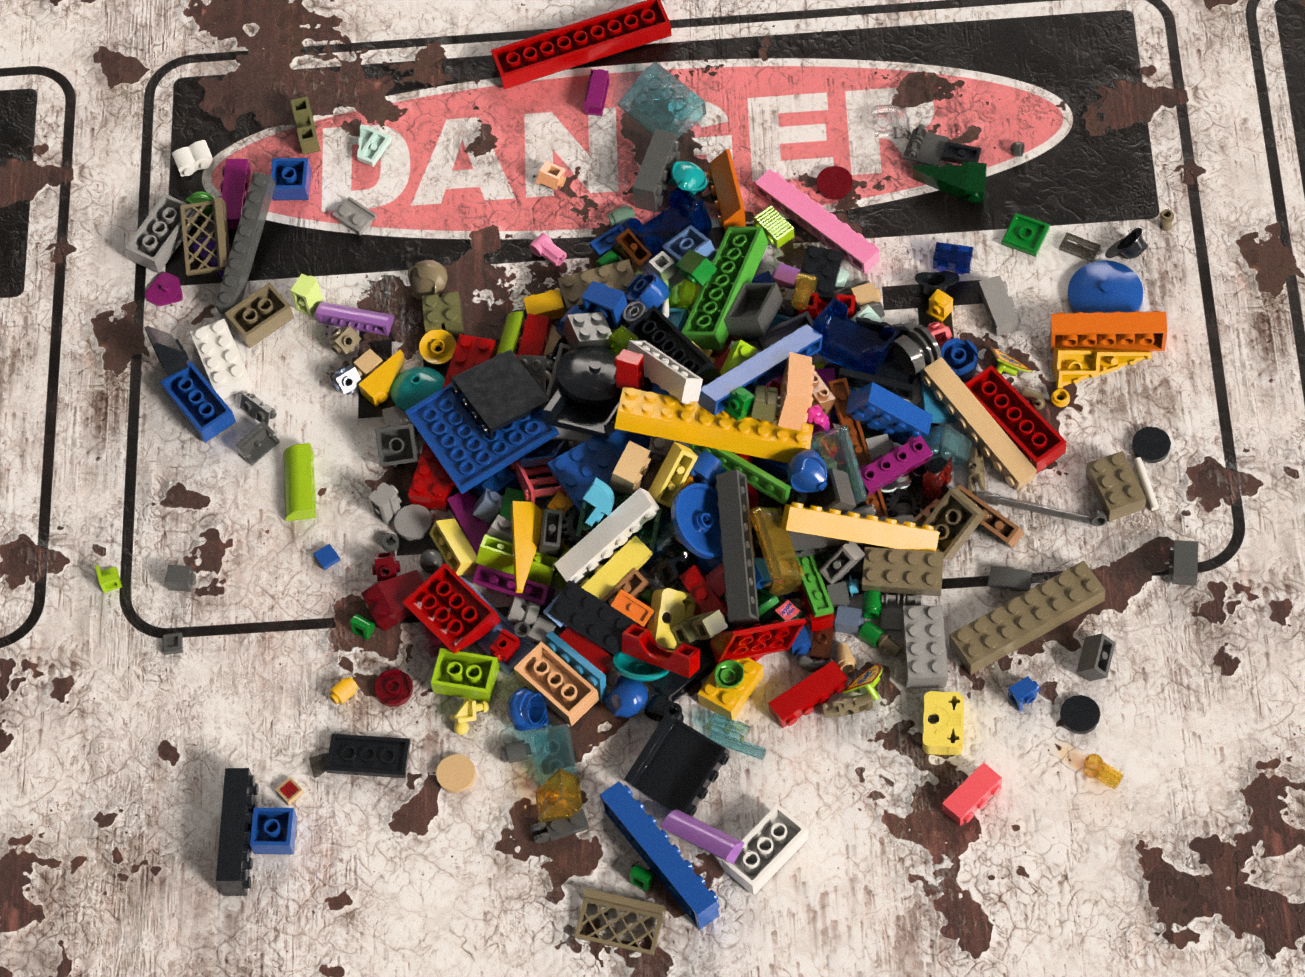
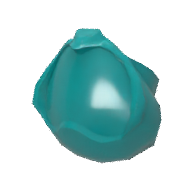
M689 161L674 162L671 167L670 185L674 184L682 191L690 194L689 197H694L697 192L705 190L708 181L704 171L698 165Z

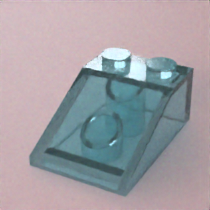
M570 723L530 730L529 737L539 789L544 790L579 783Z

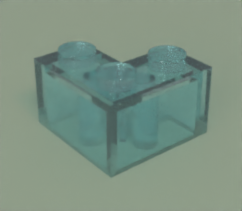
M942 424L930 428L929 435L923 437L933 453L931 459L943 457L954 466L968 462L972 441L966 438L964 434L953 429L951 425Z

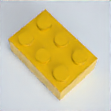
M750 658L734 660L743 664L744 678L737 687L731 689L716 688L714 669L697 693L699 704L733 722L764 677L763 666Z

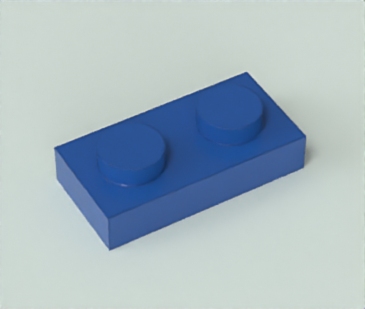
M618 224L589 242L591 249L599 258L609 250L614 251V248L611 246L614 239L625 230Z

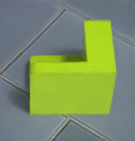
M99 564L95 565L98 580L104 593L122 587L117 567L101 571Z

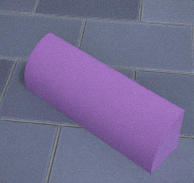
M321 302L315 313L318 323L338 327L351 326L354 330L389 336L395 318L392 314Z
M674 810L669 813L661 825V828L733 865L745 844L680 810Z

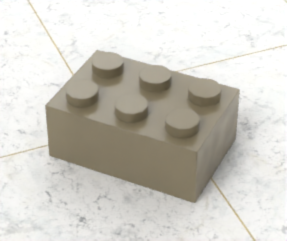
M270 282L224 313L228 325L249 349L294 318L291 306Z
M1123 451L1087 463L1086 476L1109 522L1145 509L1146 497Z
M949 489L924 524L934 526V530L940 532L936 552H944V559H953L987 514L959 489Z

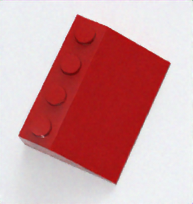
M446 563L402 602L453 654L487 635L501 622L497 613Z
M805 618L785 621L774 620L763 625L758 623L747 628L737 627L731 631L723 630L712 637L710 646L717 664L726 660H739L787 651L797 638L806 620Z

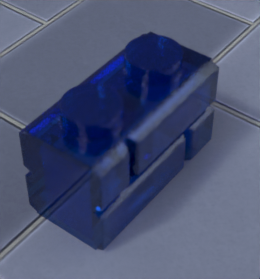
M936 242L933 269L938 271H954L960 275L970 274L974 247Z

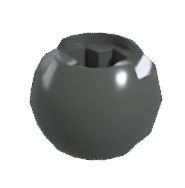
M428 549L422 553L419 562L425 572L434 573L444 564V559L439 551Z

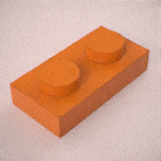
M622 589L619 590L610 606L642 627L645 626L654 612L652 608Z

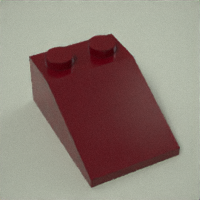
M414 570L378 582L361 592L376 623L386 631L413 614L402 602L422 585L424 581L418 570Z

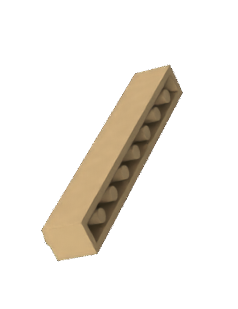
M940 357L923 369V383L933 390L936 399L944 403L947 412L950 415H954L959 426L969 433L972 442L980 446L983 455L986 458H990L995 469L1005 476L1008 485L1013 486L1017 491L1032 481L1037 473L1035 467L944 359Z

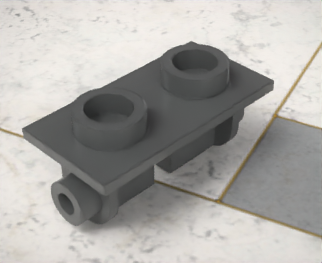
M242 393L240 408L253 416L257 421H264L268 425L269 419L276 418L277 413L275 409L267 404L263 405V401L254 394L248 393L246 395Z

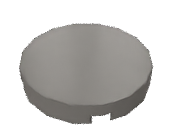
M419 504L404 506L398 511L394 520L398 535L408 541L424 538L431 531L433 524L430 512Z

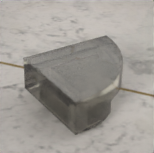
M328 753L309 758L314 778L319 777L326 771Z

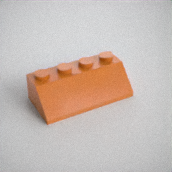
M729 148L709 163L710 170L707 171L708 181L713 183L710 186L712 196H716L717 199L714 200L715 209L720 212V215H718L719 226H723L724 232L727 231L728 227H746L744 204Z

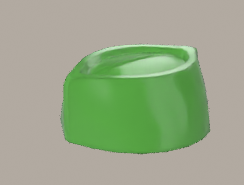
M201 191L192 194L186 199L187 204L213 201L214 197L207 192ZM213 206L206 207L202 213L206 216L210 215L213 212Z
M734 660L721 662L716 667L714 673L716 688L731 689L737 687L744 678L743 664Z

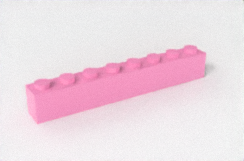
M769 169L755 182L756 194L830 249L843 251L844 259L864 274L879 261V249L874 243L865 240L862 234L856 233L847 223H842L833 213L827 212L820 203H815L806 193L796 189L794 184L785 181L779 173Z

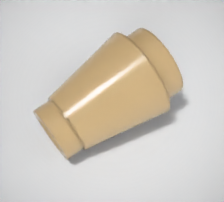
M847 643L837 645V665L843 673L854 671L856 666V660Z

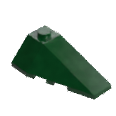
M962 162V165L953 166L952 163H946L944 167H938L935 164L913 166V179L965 201L974 203L984 201L987 175L986 163Z

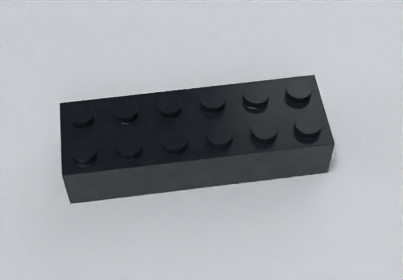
M654 305L625 329L628 334L634 337L635 341H647L702 378L701 387L721 376L713 362Z
M225 768L216 883L223 896H247L248 889L251 888L249 870L253 868V859L250 857L252 851L250 838L253 810L257 808L255 795L259 793L258 783H255V776L251 774L249 768Z

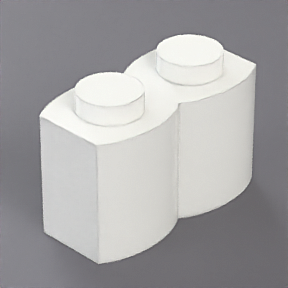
M205 140L197 141L189 147L177 149L172 153L181 176H190L197 170L208 169L214 164Z

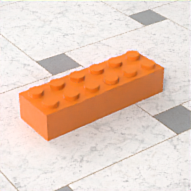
M1116 311L1113 313L1059 312L1051 314L1050 353L1054 352V347L1165 351L1167 337L1166 312Z

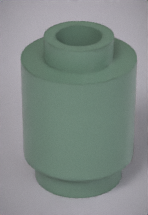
M628 205L614 209L611 213L607 214L612 228L618 224L624 226L634 222L633 218L636 217L633 208L628 207Z

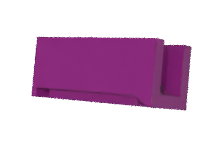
M591 69L585 102L583 103L585 115L602 116L610 83L609 72L602 69Z

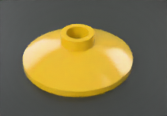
M442 329L429 331L422 337L419 344L422 358L434 365H441L450 361L456 347V341L452 334ZM437 347L442 348L440 352L435 351Z

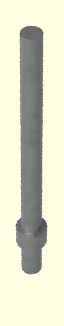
M977 492L976 494L982 501L991 502L990 504L995 506L1000 504L1087 524L1091 522V516L1004 498L995 493L990 495Z

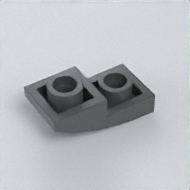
M991 567L988 586L991 588H1009L1011 591H1029L1033 573L1021 569Z

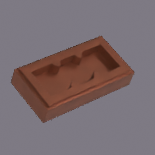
M834 627L813 632L810 659L830 661Z

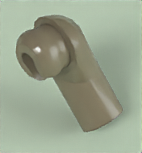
M1025 387L1022 396L1031 399L1035 409L1042 410L1045 407L1042 393Z

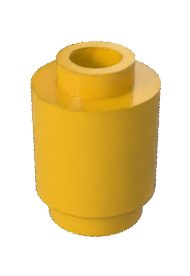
M349 676L342 678L329 690V698L334 704L342 705L356 693L358 685Z

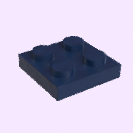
M560 439L544 443L523 456L520 460L521 466L523 468H536L540 465H547L551 460L564 454L569 446L568 440Z

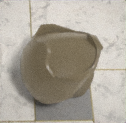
M423 260L408 269V278L413 297L420 301L422 296L439 295L443 291L447 283V270L441 263L435 260Z

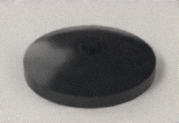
M582 346L568 351L557 363L555 376L558 387L567 397L585 405L603 406L619 401L622 389L617 388V382L614 380L616 372L614 359L619 354L611 349L600 346Z

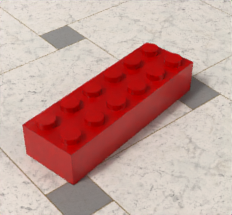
M992 365L965 383L966 387L1035 467L1037 473L1066 453L1067 441Z

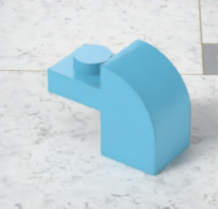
M597 477L583 497L585 501L594 506L587 516L585 523L591 527L595 521L599 523L604 514L610 515L614 506L615 497L612 489Z

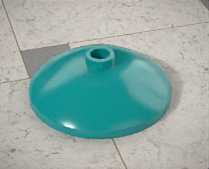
M414 367L405 370L395 378L391 386L390 394L392 401L399 409L406 411L442 389L445 379L438 371L429 367Z
M622 649L613 657L615 670L622 676L634 681H654L670 672L624 654Z

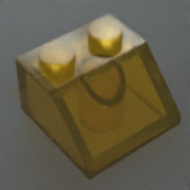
M559 768L536 791L538 821L547 822L570 818L581 809L582 799L578 776Z

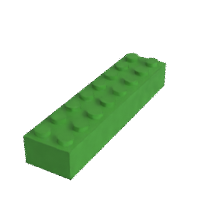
M728 227L712 263L717 270L712 275L710 281L701 287L682 330V333L690 341L695 342L703 350H722L729 335L724 318L742 284L752 282L768 245V240L762 227Z

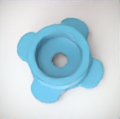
M849 575V580L846 581L847 590L851 593V597L854 598V594H859L860 591L859 579L852 578V575Z

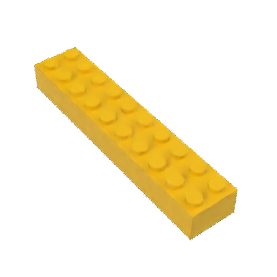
M623 387L614 429L789 463L796 453L810 449L814 425L802 424L801 431L778 426V417H775V420L770 422L764 421L763 418L761 420L753 419L751 414L736 421L724 410L715 416L700 406L697 401H691L689 404L679 402L678 398L670 395Z

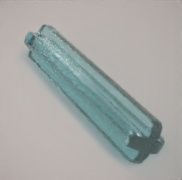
M717 731L710 733L709 738L721 746L761 760L766 755V749Z

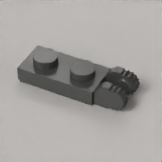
M582 808L545 820V822L533 824L530 826V830L533 833L545 829L548 830V833L534 836V843L539 844L588 830L589 825Z

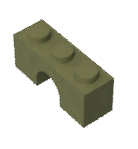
M308 96L290 100L303 155L321 151Z
M715 610L688 617L671 629L679 645H681L682 643L689 644L698 638L700 641L710 639L728 628V625L720 610Z

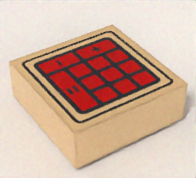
M291 777L275 789L288 805L304 793L303 789Z

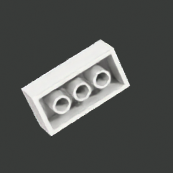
M225 318L190 332L210 383L222 400L253 388Z
M777 804L742 840L745 844L734 865L722 860L723 869L750 893L755 895L808 839V829Z

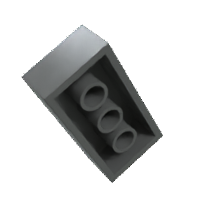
M655 129L633 185L635 208L656 212L658 206L662 205L663 193L669 187L668 180L671 177V167L674 162H678L680 159V152L678 151L679 141H677L676 133Z

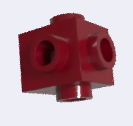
M395 551L375 553V564H372L373 575H377V581L396 577L398 572H401L400 562L396 561Z

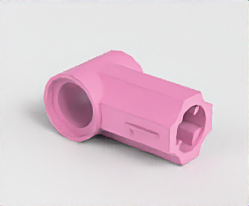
M541 233L529 245L530 250L536 256H543L555 266L562 265L567 257L566 253L553 244L551 238L545 233Z

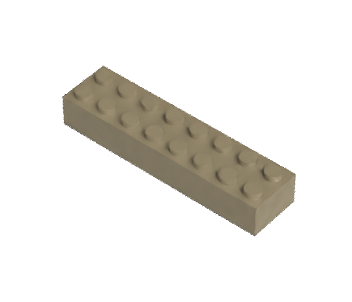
M1083 560L949 634V645L968 673L972 675L1102 603L1105 600L1106 590Z

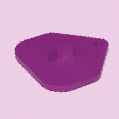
M170 273L159 274L145 292L147 301L156 306H164L182 301L183 294L179 278Z

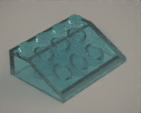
M656 61L640 74L618 103L620 108L652 134H654L655 129L676 133L677 138L706 115L705 101Z

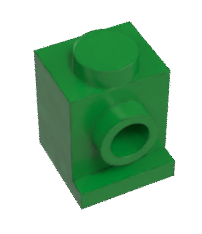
M740 386L730 391L728 404L724 411L736 421H739L751 414L755 396Z

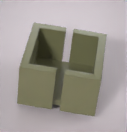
M459 292L443 293L442 297H439L438 294L422 296L426 333L431 330L442 329L441 324H445L446 331L452 334V336L464 335Z

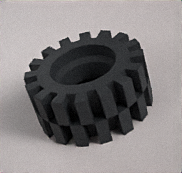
M896 489L894 494L891 492L889 498L887 497L886 499L889 518L901 514L906 516L913 515L915 518L920 513L919 497H916V493L913 491L911 494L910 489H907L906 492H904V489H900V492ZM898 503H908L911 508L907 512H899L895 507Z

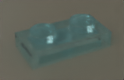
M713 714L707 722L706 730L743 742L749 734L751 726L726 718L723 715Z

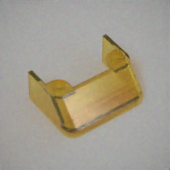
M756 507L750 510V521L754 525L771 578L769 592L779 596L799 591L802 577L805 576L803 566L798 563L788 530L781 528L784 511L782 512L780 508Z

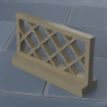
M222 197L214 198L213 201L180 205L186 275L192 276L218 271L225 272L230 255L226 202ZM213 206V212L209 217L202 213L206 207ZM194 209L197 213L190 220L186 217L185 210ZM199 215L206 218L201 227L194 223ZM209 222L214 224L215 227L211 234L203 230ZM191 225L198 228L193 237L187 234V230ZM201 232L208 236L202 244L195 240ZM211 239L216 242V247L212 252L205 247ZM193 242L200 246L194 255L189 251V246ZM204 249L210 254L204 261H201L197 256ZM212 257L218 260V266L209 267L207 263ZM194 259L201 263L198 269L191 270L190 264Z
M585 888L584 900L574 938L654 956L663 918H665L666 914L665 906ZM593 904L597 906L599 912L589 918L586 913L587 905ZM610 909H615L619 916L609 922L604 913ZM630 913L636 914L639 921L628 926L624 917ZM602 914L607 924L596 930L592 920ZM649 918L658 919L656 927L648 931L643 922ZM622 919L627 928L616 934L611 925ZM590 923L594 932L588 936L580 934L582 926ZM642 924L647 933L636 939L631 929ZM610 927L614 936L608 940L602 939L599 932ZM629 931L634 941L627 945L622 944L618 937ZM649 936L652 940L651 949L641 948L638 942Z

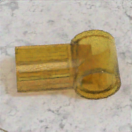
M804 273L797 274L791 306L797 310L807 309L811 294L815 292L817 286V276Z
M1090 754L1085 759L1083 772L1087 777L1096 778L1114 790L1118 787L1124 773L1105 763L1097 754ZM1094 763L1098 768H1090L1089 764Z

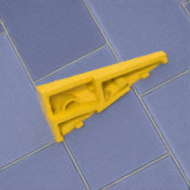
M1054 347L1052 366L1056 387L1063 388L1065 385L1075 384L1090 377L1094 378L1118 370L1120 367L1136 364L1135 362L1144 359H1151L1152 352L1147 350Z
M513 501L510 509L516 593L523 592L540 540L544 511L533 502Z

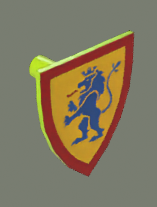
M993 347L990 348L995 358L1000 361L996 367L1000 374L1004 371L1012 376H1016L1018 373L1017 369L1032 372L1030 368Z
M876 663L865 670L843 692L847 693L864 687L868 694H872L873 701L879 699V695L874 687L880 681V675L883 670L882 665Z

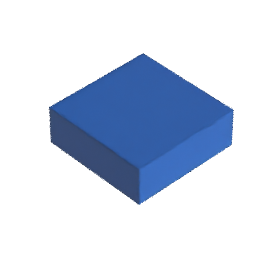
M330 544L313 553L324 570L340 561V557Z

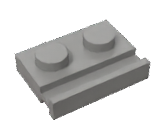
M350 196L332 214L335 220L359 236L367 230L374 219H377V215Z

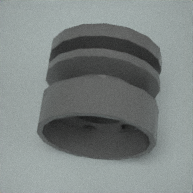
M918 324L913 330L908 331L907 336L902 335L891 343L894 356L901 367L910 375H916L925 368V364L930 365L941 357V350L936 339L923 325Z

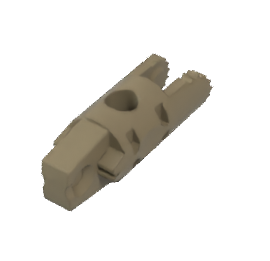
M977 446L969 447V458H967L968 491L975 493V482H978L981 491L985 490L983 455H980V450Z
M867 693L822 704L823 715L825 718L869 711L873 709V696Z

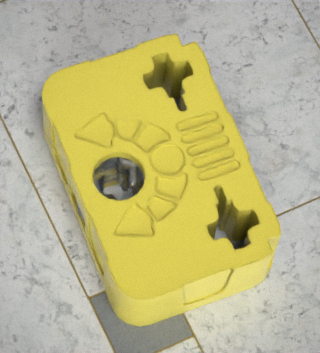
M670 588L657 589L653 592L651 608L654 612L649 618L647 629L650 630L657 644L667 650H676L680 646L671 628L686 618L694 616L696 601L690 593Z
M927 692L924 695L923 751L926 754L933 755L961 754L963 751L964 696H960V692Z

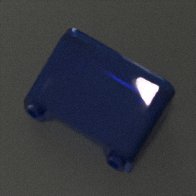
M678 187L669 195L668 200L671 207L643 225L640 220L631 218L624 222L622 226L624 230L629 228L653 255L652 258H654L661 251L664 252L663 245L690 225L703 235L710 232L712 221L702 199L690 191L682 190Z
M833 298L815 318L812 326L813 329L823 335L821 350L816 354L846 369L875 375L892 349L891 343L899 337L900 330L891 326H885L878 334L848 319V307L846 304Z

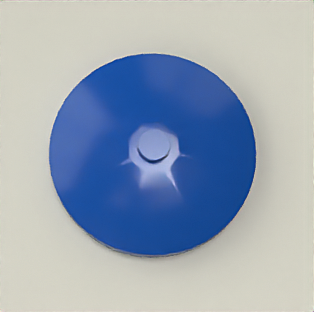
M1108 260L1095 261L1084 265L1072 276L1068 285V303L1073 313L1139 311L1143 301V286L1137 274L1126 265Z
M696 483L683 488L676 494L671 506L672 524L678 538L690 552L703 559H719L723 556V550L720 543L721 528L719 526L720 514L717 507L718 492L709 485Z

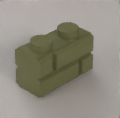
M756 385L753 394L755 397L751 416L753 419L761 420L763 418L764 421L773 422L775 415L779 416L781 396L778 395L777 388H766L763 385Z

